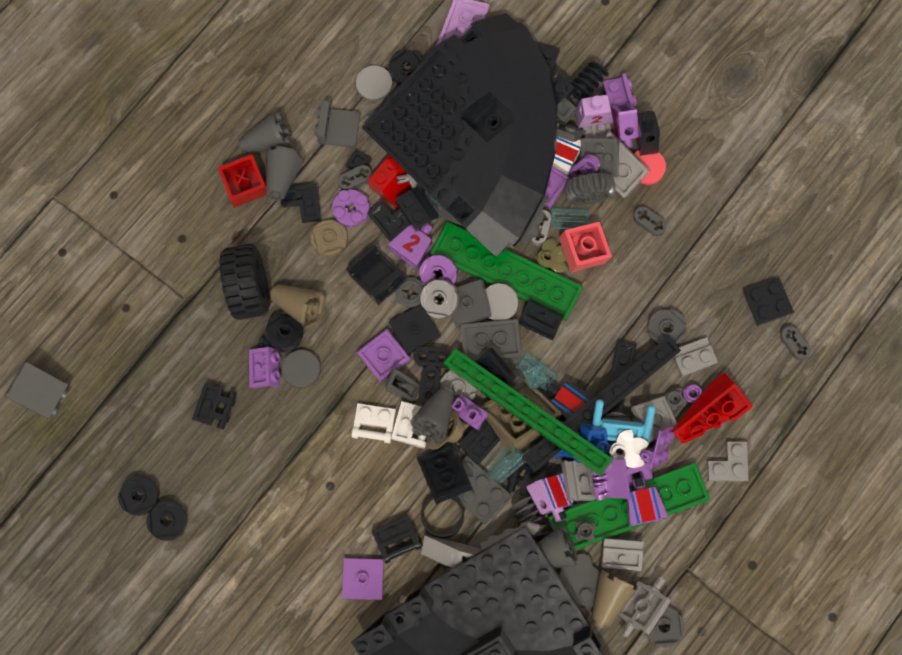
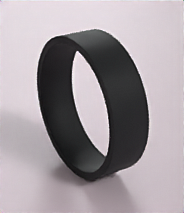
M433 496L425 501L421 510V520L428 533L435 537L447 538L453 536L461 529L464 522V509L456 497L451 499L460 506L462 520L457 529L448 534L434 533L425 525L423 518L424 510L427 504L433 500Z

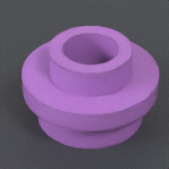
M690 384L685 387L683 397L687 399V402L694 404L703 391L698 385ZM694 391L696 397H691L689 392Z

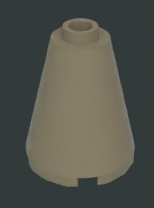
M278 284L270 292L272 302L307 328L312 327L317 322L315 319L317 314L321 315L323 312L325 296L320 291Z
M602 569L591 616L594 619L593 623L602 628L605 625L610 626L636 593L639 586L634 582L631 584L627 583V578Z

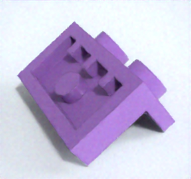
M622 73L621 78L603 81V89L605 95H608L610 105L629 102L632 106H636L635 95H632L630 91L632 89L631 80L627 78L626 73Z
M263 347L249 350L250 388L280 387V354L277 349Z

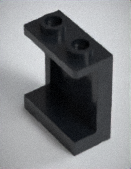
M375 245L365 249L363 254L356 260L351 261L346 268L349 276L377 305H380L407 281L404 273L399 268L396 269L379 252Z

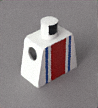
M557 137L553 167L569 176V172L581 151V140L571 142Z

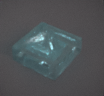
M541 364L523 371L530 390L548 383Z

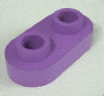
M585 155L572 166L569 172L570 177L573 179L587 173H596L600 167V161L594 155Z

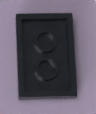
M453 443L417 457L436 504L473 489Z

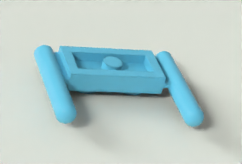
M601 399L596 400L592 425L605 428L608 435L607 440L617 441L618 435L622 431L631 429L633 438H643L649 444L655 414L654 405L648 406L645 424L642 425L639 422L611 419L601 420L604 402Z

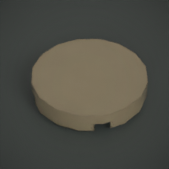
M323 220L317 223L311 232V245L319 255L334 257L342 253L348 243L347 231L341 223L335 220Z

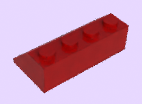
M390 155L367 180L369 188L397 210L399 207L395 199L412 190L409 182L397 183L398 179L396 177L406 175L407 172Z

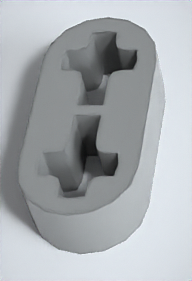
M546 210L541 212L546 220L543 226H539L541 237L543 238L536 240L535 237L530 240L535 246H541L547 239L551 224V214Z

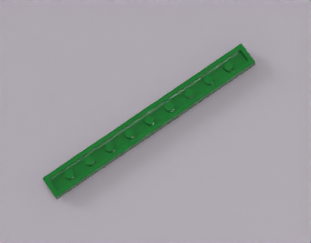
M457 349L445 360L444 366L600 477L613 462V459Z

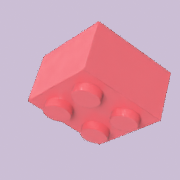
M600 222L565 230L559 237L571 273L605 264L612 257Z

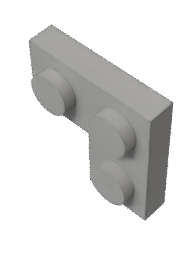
M726 442L727 461L707 462L708 482H747V442Z

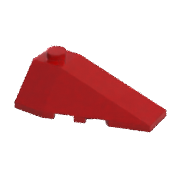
M724 372L706 387L673 428L672 432L684 444L704 435L706 430L713 427L715 429L721 427V424L728 420H737L753 406L732 379Z

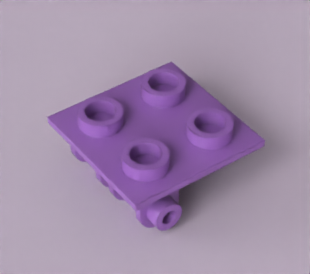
M673 425L660 430L656 445L641 452V459L651 464L650 469L667 461L669 457L668 446L674 438V432H672Z
M613 459V462L601 477L592 471L594 476L591 478L595 479L592 485H595L594 497H596V500H604V498L630 499L626 459Z

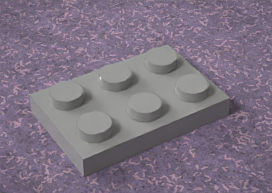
M609 132L604 137L608 139H618L612 132ZM619 141V177L613 178L616 184L615 190L623 198H627L651 170L628 147Z

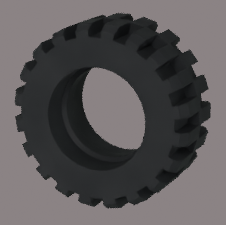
M253 244L225 248L220 253L219 271L222 290L231 316L237 320L264 316L269 311L270 298L267 276L259 250Z

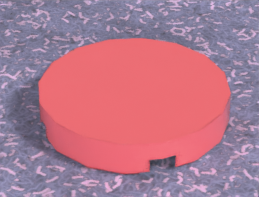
M639 150L636 151L634 154L651 170L639 184L653 185L659 182L666 171L664 157L659 152L657 154L640 156Z

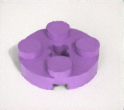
M342 190L333 201L332 211L338 223L352 228L367 220L370 206L367 197L357 190ZM352 204L356 210H352L349 213L346 207Z
M434 255L426 259L419 271L423 286L425 287L428 283L438 280L434 271L439 269L442 270L443 277H439V279L447 280L455 285L458 278L457 265L452 259L444 255Z

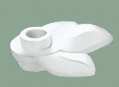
M631 429L622 431L618 435L617 442L612 444L610 448V456L612 459H626L628 467H641L644 465V461L641 459L640 454L647 448L648 441L640 437L633 438ZM618 448H621L624 452L622 454H618L616 450Z

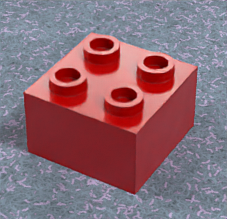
M253 154L217 168L234 208L267 195L265 183Z

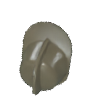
M452 410L448 434L444 440H441L440 444L433 443L427 438L426 443L429 449H438L445 442L455 443L461 439L467 424L459 418L456 410Z

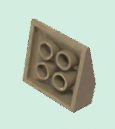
M524 378L521 386L513 388L558 420L561 417V412L526 378ZM492 399L480 407L489 413V416L486 418L487 422L494 429L504 446L516 458L532 448L542 437L540 433Z

